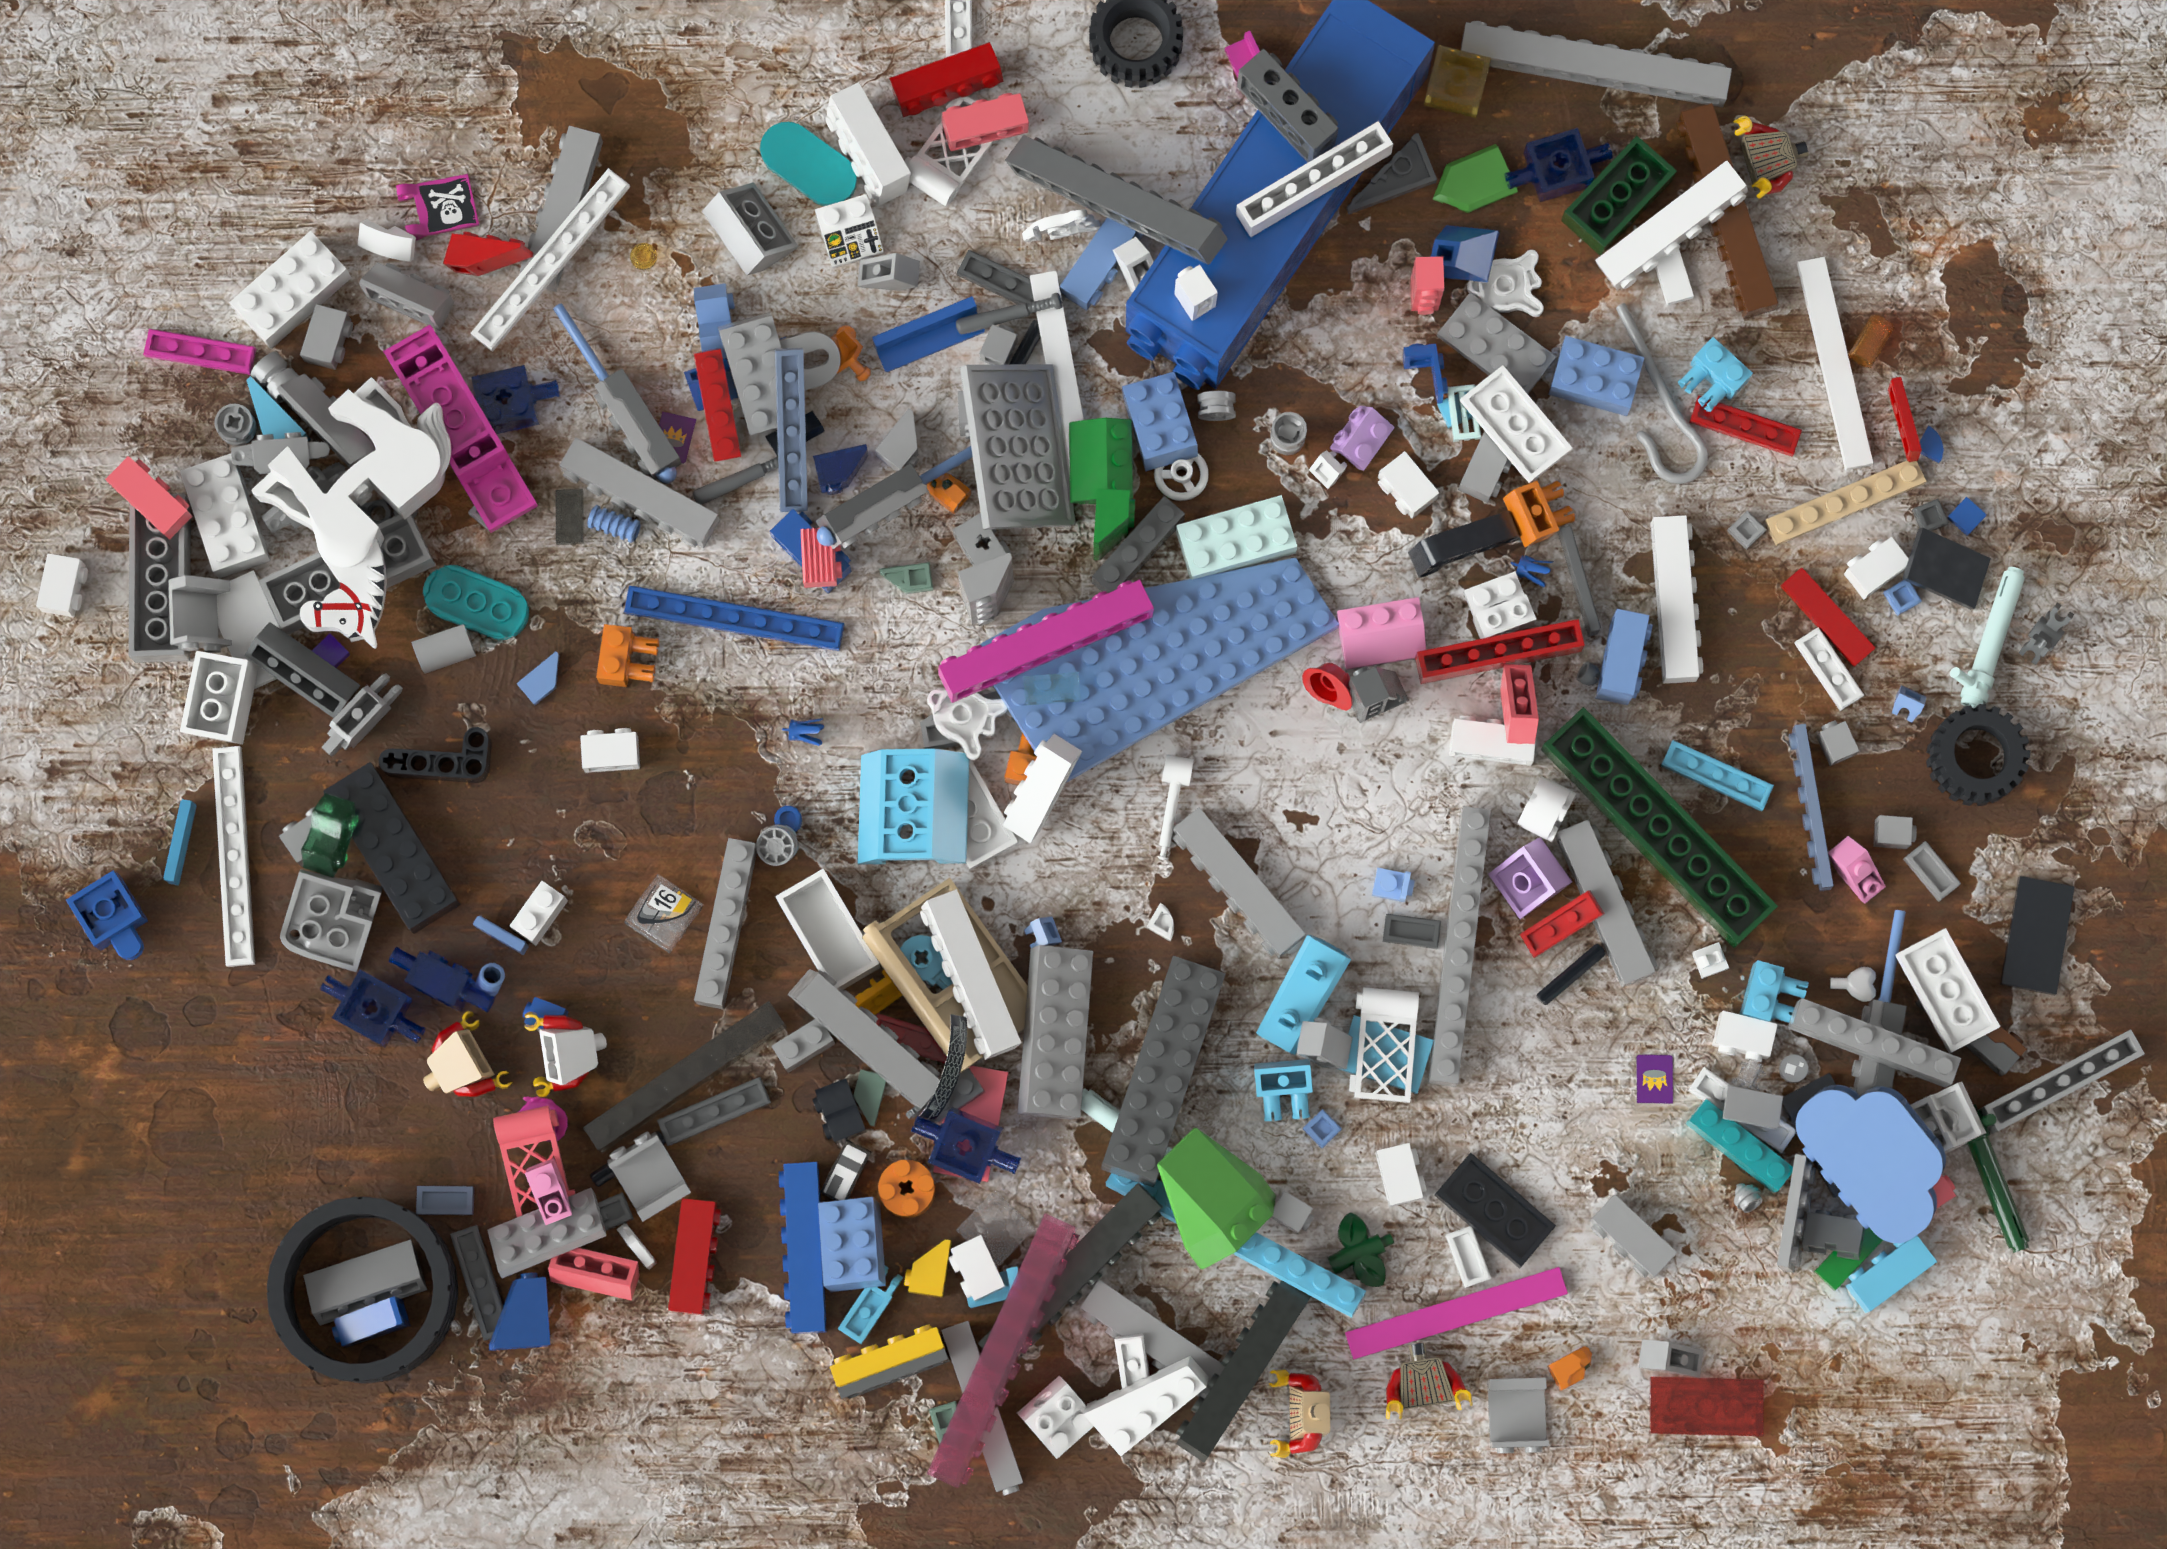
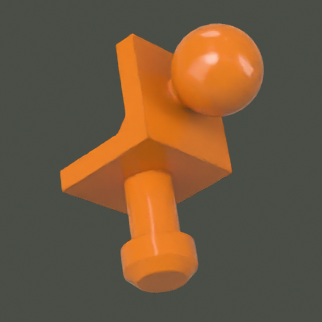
M848 325L841 326L836 334L830 337L840 352V366L837 374L849 366L856 374L855 378L858 381H865L871 375V370L867 366L864 367L857 360L863 346L856 339L854 328Z

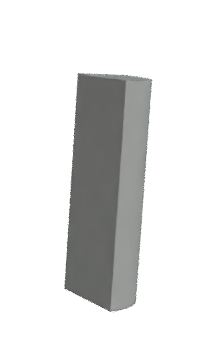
M411 1240L303 1275L312 1314L320 1326L395 1296L401 1299L427 1290L422 1267Z

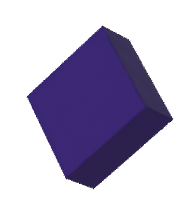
M331 634L312 650V652L335 668L350 655Z

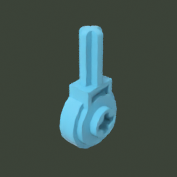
M917 935L903 943L900 948L923 981H926L931 987L936 984L942 990L953 984L951 978L947 977L943 971L942 956L940 951L937 952L934 949L931 937ZM924 952L927 955L925 957L927 964L925 965L921 962L917 965L914 962L917 958L914 953L920 955Z

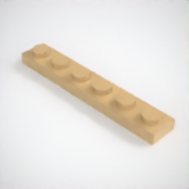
M1905 461L1765 520V524L1775 545L1778 546L1924 485L1927 481L1917 461Z

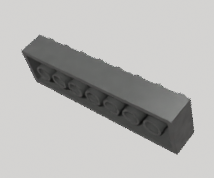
M1176 956L1172 957L1101 1170L1154 1187L1159 1174L1157 1164L1165 1156L1226 973Z

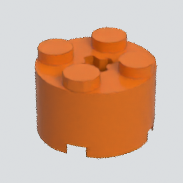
M899 1160L884 1170L879 1180L878 1191L882 1203L890 1213L901 1218H912L925 1213L932 1205L935 1198V1183L929 1170L921 1163L913 1160ZM909 1182L912 1183L911 1187L914 1192L912 1194L906 1193L905 1196L901 1195L903 1191L900 1186L902 1184L907 1185Z

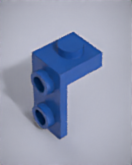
M1416 343L1409 347H1404V369L1431 367L1437 404L1443 403V394L1448 393L1446 377L1441 378L1440 371L1444 369L1443 354L1437 353L1436 344L1423 345Z

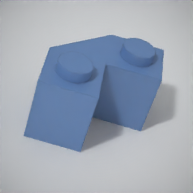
M726 283L693 288L701 349L704 351L721 348L722 358L724 359L726 354L718 327L732 323L730 310L735 309L733 293H727Z

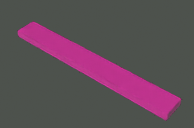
M1560 1267L1351 1330L1345 1332L1352 1359L1355 1360L1567 1295L1568 1292Z

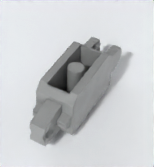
M301 432L284 433L285 438L274 439L273 434L257 435V440L252 441V444L231 448L233 465L254 466V470L259 474H269L271 470L268 464L287 446L305 470L310 464V459L326 458L329 455L330 448L322 441L321 443L308 442L307 437H301Z
M335 462V464H332V466L327 467L323 471L319 467L314 466L306 469L324 494H327L336 481L346 472L344 465H341L339 462ZM273 506L261 517L272 533L289 524L294 529L302 525L289 518L276 506Z
M388 674L381 675L370 687L368 685L363 687L331 721L329 725L331 729L327 733L331 737L322 746V749L331 757L342 747L345 750L349 747L354 748L391 709L389 705L401 694L403 688L398 684L392 687L383 698L377 695L389 682L390 676Z

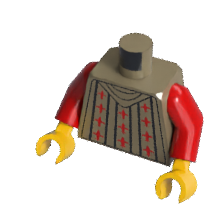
M1747 116L1734 120L1733 122L1741 127L1735 131V135L1746 134L1743 136L1740 146L1752 182L1751 186L1754 188V191L1760 190V193L1756 195L1757 198L1760 199L1766 194L1781 192L1793 179V174L1797 169L1796 159L1808 156L1806 142L1801 141L1791 144L1787 132H1780L1776 128L1752 122Z
M1425 1343L1409 1345L1411 1362L1399 1364V1368L1392 1372L1386 1387L1387 1419H1390V1412L1392 1411L1399 1413V1419H1402L1403 1410L1454 1401L1458 1410H1462L1460 1402L1463 1400L1469 1401L1470 1406H1473L1471 1393L1466 1390L1461 1376L1448 1362L1441 1361L1440 1357L1428 1359Z

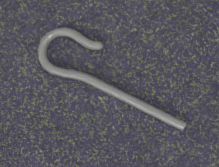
M1623 303L1617 306L1616 310L1639 356L1644 357L1643 364L1671 419L1696 447L1698 454L1697 462L1688 472L1673 473L1661 463L1656 444L1646 432L1639 431L1636 437L1645 446L1651 466L1660 478L1675 484L1692 482L1703 473L1707 466L1708 450L1706 443L1679 411L1626 304Z

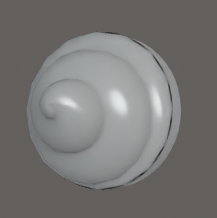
M1737 1184L1734 1204L1738 1209H1742L1744 1213L1751 1212L1762 1203L1761 1192L1752 1185Z

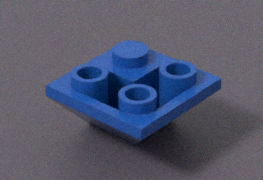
M1446 225L1434 240L1431 257L1443 256L1444 278L1488 282L1499 232L1497 230Z

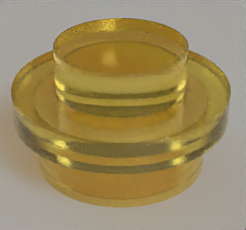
M640 243L631 250L630 260L637 269L648 270L656 264L657 252L652 245Z

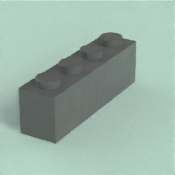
M1164 496L1092 575V584L1100 591L1110 593L1117 590L1120 584L1131 581L1176 531V525L1184 522L1185 513Z
M271 622L255 637L244 655L333 718L352 700L361 686Z

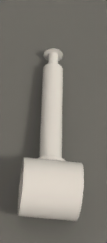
M1166 755L1162 782L1170 783L1159 844V846H1162L1160 857L1157 856L1159 860L1168 859L1165 857L1167 847L1171 845L1181 785H1190L1194 759Z

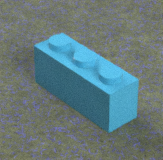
M1918 1235L1907 1242L1893 1243L1895 1246L1893 1251L1889 1254H1886L1885 1251L1881 1252L1871 1260L1874 1265L1866 1271L1861 1267L1849 1276L1851 1282L1845 1286L1865 1313L1872 1311L1937 1263Z

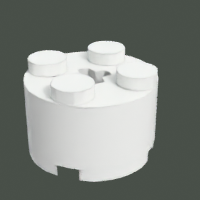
M1541 776L1517 825L1552 842L1576 793Z

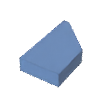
M554 652L517 683L534 705H537L556 689L560 657L557 652Z

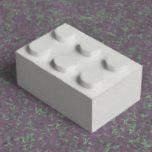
M196 651L180 732L243 745L259 666L249 660Z

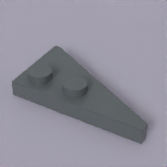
M1419 133L1414 134L1402 150L1398 151L1393 156V159L1371 179V182L1362 192H1359L1352 199V202L1346 207L1348 215L1437 182Z

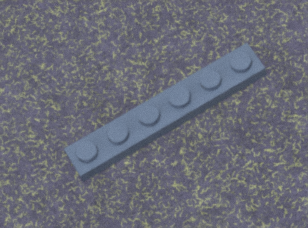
M803 348L775 349L780 512H790L792 509L796 512L808 511Z
M1806 724L1795 725L1792 733L1789 734V744L1791 750H1796L1797 760L1793 761L1794 773L1796 777L1800 776L1802 787H1798V797L1800 804L1805 803L1806 814L1802 815L1805 831L1809 830L1811 841H1807L1809 858L1814 857L1816 868H1812V879L1814 885H1819V891L1831 890L1833 880Z

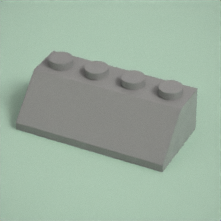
M302 374L279 385L276 390L285 403L349 468L376 450L370 437L366 436L358 427L346 422L337 421L331 415L328 408L337 399L334 396L329 399L323 393L326 388L316 377L310 379L306 374Z
M1010 553L958 571L961 597L972 625L977 623L979 626L989 624L994 621V617L998 616L1014 582L1012 556Z

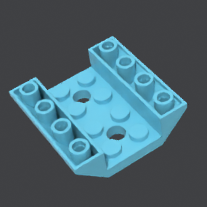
M881 749L861 755L858 837L859 865L886 864V860H935L939 864L966 863L970 759L967 758L965 753L941 749ZM908 770L914 771V781L911 784H903V774ZM912 825L914 830L912 836L908 839H902L900 836L902 827Z

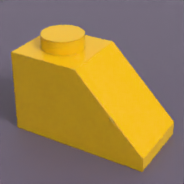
M951 1240L942 1241L916 1260L912 1265V1269L906 1270L904 1286H909V1293L943 1298Z

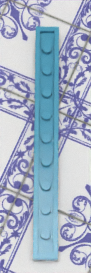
M1111 1173L1106 1181V1186L1125 1196L1139 1182ZM1157 1179L1154 1187L1140 1183L1163 1206L1159 1211L1162 1216L1176 1223L1163 1182ZM1257 1232L1237 1252L1233 1253L1235 1256L1351 1318L1366 1294V1291Z

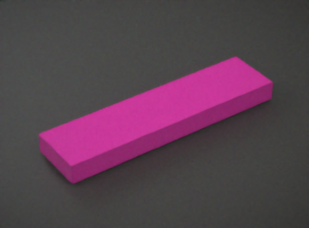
M149 329L143 355L149 358L251 375L257 349L253 346Z

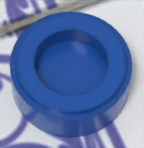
M783 806L776 812L774 822L779 825H787L797 832L802 825V816L797 808Z

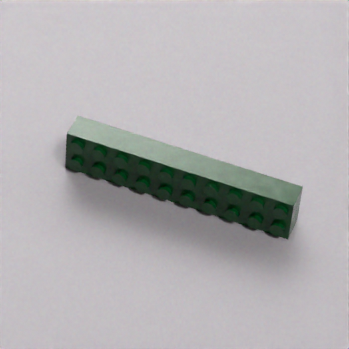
M1584 707L1544 743L1541 751L1733 948L1778 907Z

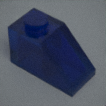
M866 444L813 456L821 493L827 492L828 495H834L843 492V488L849 487L869 456Z

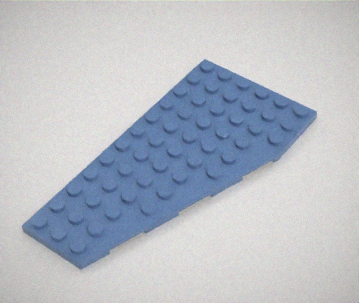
M1291 558L1207 575L1193 580L1188 579L1144 588L1154 607L1152 618L993 686L1034 751L1042 740L1047 742L1053 734H1056L1082 751L1067 780L1069 782L1336 630L1339 627V623L1298 560ZM1092 599L1084 600V601H1079V602H1082V604H1084V603H1086V602H1088V601H1091ZM1074 603L1042 609L979 645H982V647L992 643L994 638L1002 634H1007V636L1014 634L1018 628L1025 624L1031 623L1035 625L1042 622V619L1051 613H1057V615L1063 613Z

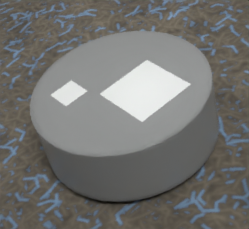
M1792 1054L1781 1061L1779 1073L1785 1081L1797 1083L1806 1077L1808 1064L1803 1057Z

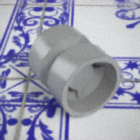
M271 352L264 356L251 371V376L261 387L267 386L266 393L276 403L284 402L276 388L299 376L292 368H287V362L277 352Z
M1284 412L1275 418L1271 428L1270 440L1273 448L1278 453L1293 455L1302 449L1307 433L1304 419L1299 414L1293 412Z

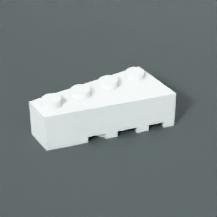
M1189 1356L1159 1370L1156 1374L1145 1379H1139L1128 1387L1121 1390L1118 1389L1100 1400L1088 1403L1084 1415L1116 1452L1122 1456L1205 1389L1209 1376Z

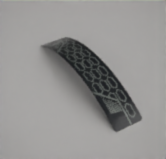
M950 1015V1042L945 1067L933 1097L920 1114L922 1118L935 1120L945 1108L955 1089L966 1050V1017Z

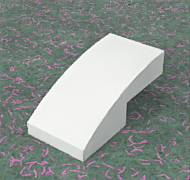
M368 219L360 222L359 247L392 259L408 262L414 260L415 236L396 226L387 230Z

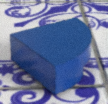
M1928 425L1920 440L1921 455L1940 463L1944 451L1943 442L1939 434Z

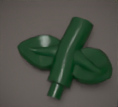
M1350 1212L1342 1219L1337 1231L1338 1239L1344 1248L1327 1257L1335 1275L1353 1265V1272L1357 1280L1370 1287H1381L1386 1279V1269L1383 1260L1378 1255L1386 1252L1385 1247L1394 1244V1240L1390 1233L1379 1237L1378 1234L1368 1237L1369 1230L1367 1225L1359 1216Z

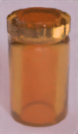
M1871 315L1849 351V358L1863 367L1871 368L1888 341L1890 334L1895 329L1893 324L1881 316Z

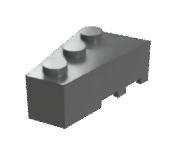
M1366 666L1352 673L1354 677L1350 678L1348 690L1352 697V708L1359 723L1409 701L1395 671L1379 667L1369 670Z

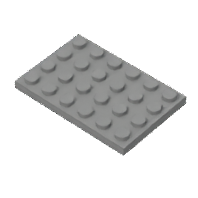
M1053 364L964 365L960 367L983 530L1070 527L1076 525L1073 503H1070V479Z

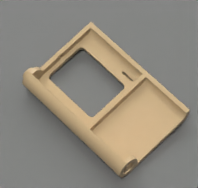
M950 877L885 922L879 924L875 920L863 929L865 935L862 936L866 945L946 1057L950 1042V1015L963 1016L965 1013L961 1002L958 1003L954 997V985L951 984L938 994L931 993L891 937L893 930L921 912V906L927 900L957 889L1017 1033L1022 1031L1025 1025L1028 987ZM968 1027L966 1050L961 1072L984 1057L983 1054L978 1053L974 1044L976 1037L972 1028L969 1029Z

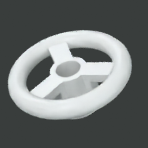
M1199 454L1195 458L1175 461L1171 466V470H1163L1164 466L1154 470V478L1159 490L1168 498L1178 501L1190 500L1198 496L1204 490L1209 476L1207 464ZM1193 461L1198 464L1200 469V480L1196 487H1194L1190 480L1193 472ZM1183 469L1187 474L1181 477L1176 472ZM1163 479H1174L1182 483L1187 492L1179 493L1172 491L1166 486Z

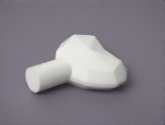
M1869 967L1858 968L1851 972L1847 978H1831L1830 989H1847L1854 998L1863 1002L1871 1001L1876 996V989L1873 986L1876 973Z

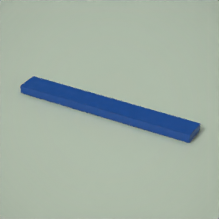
M630 585L624 613L629 615L840 651L845 626L841 622Z

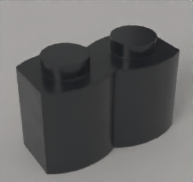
M846 1078L815 1090L817 1097L812 1098L817 1113H823L827 1123L822 1124L828 1140L833 1138L835 1144L867 1132Z

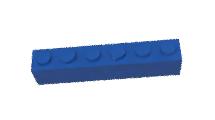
M817 1162L783 1164L784 1171H779V1187L785 1189V1199H780L781 1216H786V1227H781L782 1244H787L788 1254L783 1255V1272H788L789 1283H784L785 1300H790V1311H785L786 1328H791L792 1334L827 1332L825 1287L823 1286L818 1203H820L819 1164Z

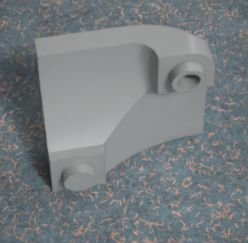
M300 869L280 933L281 942L287 949L301 956L357 972L383 887L359 879L336 878ZM298 930L300 936L294 937L290 931Z

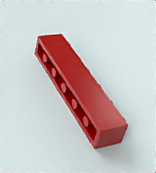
M1579 619L1418 651L1415 661L1420 684H1426L1500 669L1504 667V664L1520 665L1582 652L1585 644Z

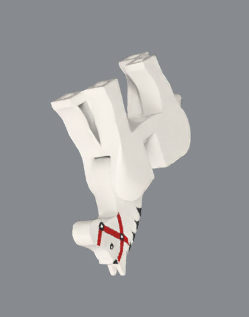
M371 377L355 393L348 389L328 409L337 421L352 424L364 431L374 443L375 451L348 469L336 481L328 493L324 494L287 446L268 464L271 472L251 491L260 502L269 503L280 508L289 518L314 531L319 553L340 583V587L328 594L324 601L313 600L302 605L300 617L303 624L313 632H340L348 637L351 642L364 639L376 649L375 629L383 613L387 585L386 566L380 548L384 541V536L380 528L357 505H364L371 498V492L375 490L405 520L441 489L445 480V471L451 458V441L443 421L442 407L439 403L432 404L418 417V429H414L406 420L401 406Z

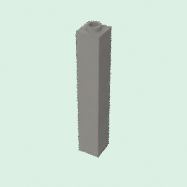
M966 1321L943 1329L941 1331L996 1492L1002 1491L1004 1496L1019 1491L1018 1485L1022 1484L1023 1480L970 1324Z

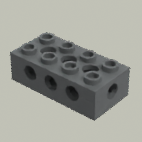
M1262 49L1239 69L1237 88L1307 162H1310L1329 151L1335 145L1339 129L1337 127L1338 123L1330 113L1327 112L1325 114L1318 107L1319 102L1311 93L1308 92L1306 94L1299 87L1301 84L1294 74H1287L1281 67V61L1275 54H1268L1265 49Z

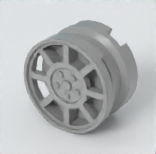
M1209 391L1198 394V404H1200L1201 409L1198 412L1199 419L1223 421L1236 417V411H1234L1233 404L1236 402L1235 393Z
M228 404L222 407L215 417L217 433L230 445H244L251 441L256 433V421L250 411L243 405Z
M775 824L770 826L757 839L756 849L759 857L769 865L779 866L785 864L798 851L799 842L796 837L797 834L787 825Z

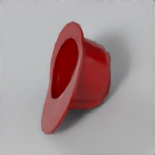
M1324 663L1317 668H1308L1304 671L1302 681L1312 697L1341 710L1347 711L1351 709L1353 702L1348 690L1350 676L1341 667L1333 663Z

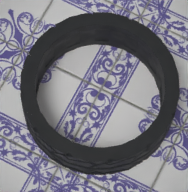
M362 1196L334 1200L317 1207L313 1212H309L296 1222L282 1239L280 1246H278L270 1264L267 1281L269 1315L277 1335L289 1352L308 1368L341 1381L364 1384L392 1380L409 1373L413 1368H417L430 1358L443 1342L456 1314L458 1300L456 1266L446 1243L434 1227L407 1208L385 1199ZM359 1218H379L393 1221L404 1227L416 1238L425 1251L431 1266L434 1287L432 1304L426 1321L417 1335L405 1347L385 1359L364 1364L339 1362L318 1349L310 1341L300 1325L294 1302L295 1278L299 1266L311 1245L326 1231L341 1223Z

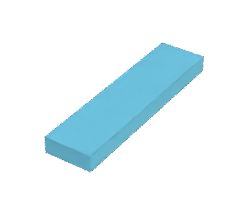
M1672 740L1661 764L1663 768L1759 811H1763L1774 786Z

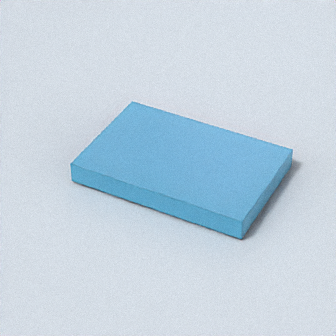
M1354 1015L1348 1035L1353 1038L1347 1069L1339 1070L1356 1075L1360 1017ZM1366 1021L1365 1032L1372 1040H1375L1385 1031L1379 1023ZM1397 1028L1391 1030V1033L1400 1043L1409 1037V1032ZM1388 1034L1375 1043L1385 1056L1397 1047ZM1416 1034L1411 1092L1415 1094L1419 1091L1434 1041ZM1366 1038L1364 1048L1370 1044ZM1409 1041L1403 1046L1407 1051ZM1373 1046L1363 1054V1060L1370 1068L1383 1059ZM1399 1049L1388 1059L1399 1071L1407 1064L1408 1057ZM1385 1061L1373 1071L1383 1084L1395 1075V1072ZM1364 1066L1362 1067V1076L1367 1072ZM1407 1069L1401 1073L1405 1079ZM1369 1074L1367 1077H1365V1078H1367V1079H1371V1080L1376 1081V1080L1371 1076V1074ZM1398 1076L1388 1084L1405 1090V1084Z

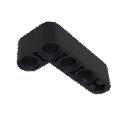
M1505 511L1429 536L1418 542L1408 554L1418 577L1422 578L1437 572L1448 563L1506 545L1517 540L1521 535L1511 512Z
M472 727L464 735L462 753L391 748L384 750L380 754L379 765L388 776L394 778L480 783L489 775L492 742L485 730L479 727ZM481 735L484 737L482 746L477 748L471 746V741L475 736ZM395 757L398 762L406 763L407 770L403 764H394L391 769L387 762H392ZM426 759L427 765L423 770H414V764L417 760ZM453 761L454 768L449 773L441 771L444 762ZM476 762L482 764V769L478 774H469L471 764Z

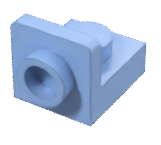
M1377 868L1372 896L1405 902L1406 896H1412L1415 880L1410 879L1411 872L1409 871L1402 873Z

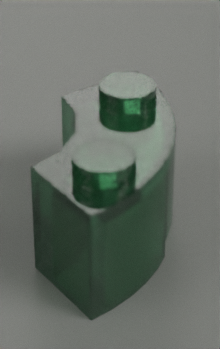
M327 793L323 795L312 810L310 831L301 848L304 869L333 878L338 869H342L345 866L348 857L346 852L350 844L352 832L358 824V815H355V802Z

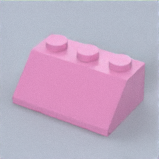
M1419 597L1337 611L1336 620L1339 623L1338 631L1346 670L1415 659L1418 651L1426 650L1424 622Z

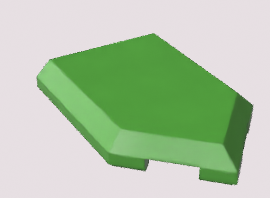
M1494 144L1446 164L1433 200L1440 203L1444 202L1457 207L1461 211L1470 213L1513 195L1518 191L1498 146Z

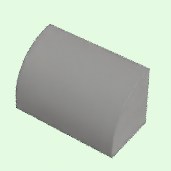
M464 624L411 642L424 674L476 656L469 632Z

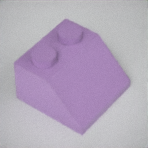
M1541 837L1523 846L1488 874L1519 919L1535 910L1572 883Z

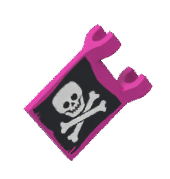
M468 174L418 184L396 185L399 202L412 198L415 200L420 224L405 226L406 232L416 237L415 241L430 235L479 226Z

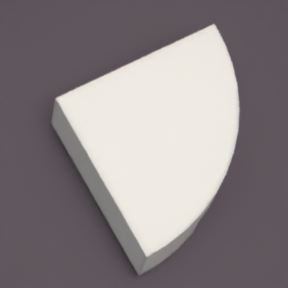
M1160 903L1146 928L1171 941L1174 933L1173 918L1169 910Z

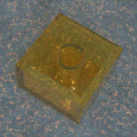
M1439 45L1424 106L1476 118L1491 58Z

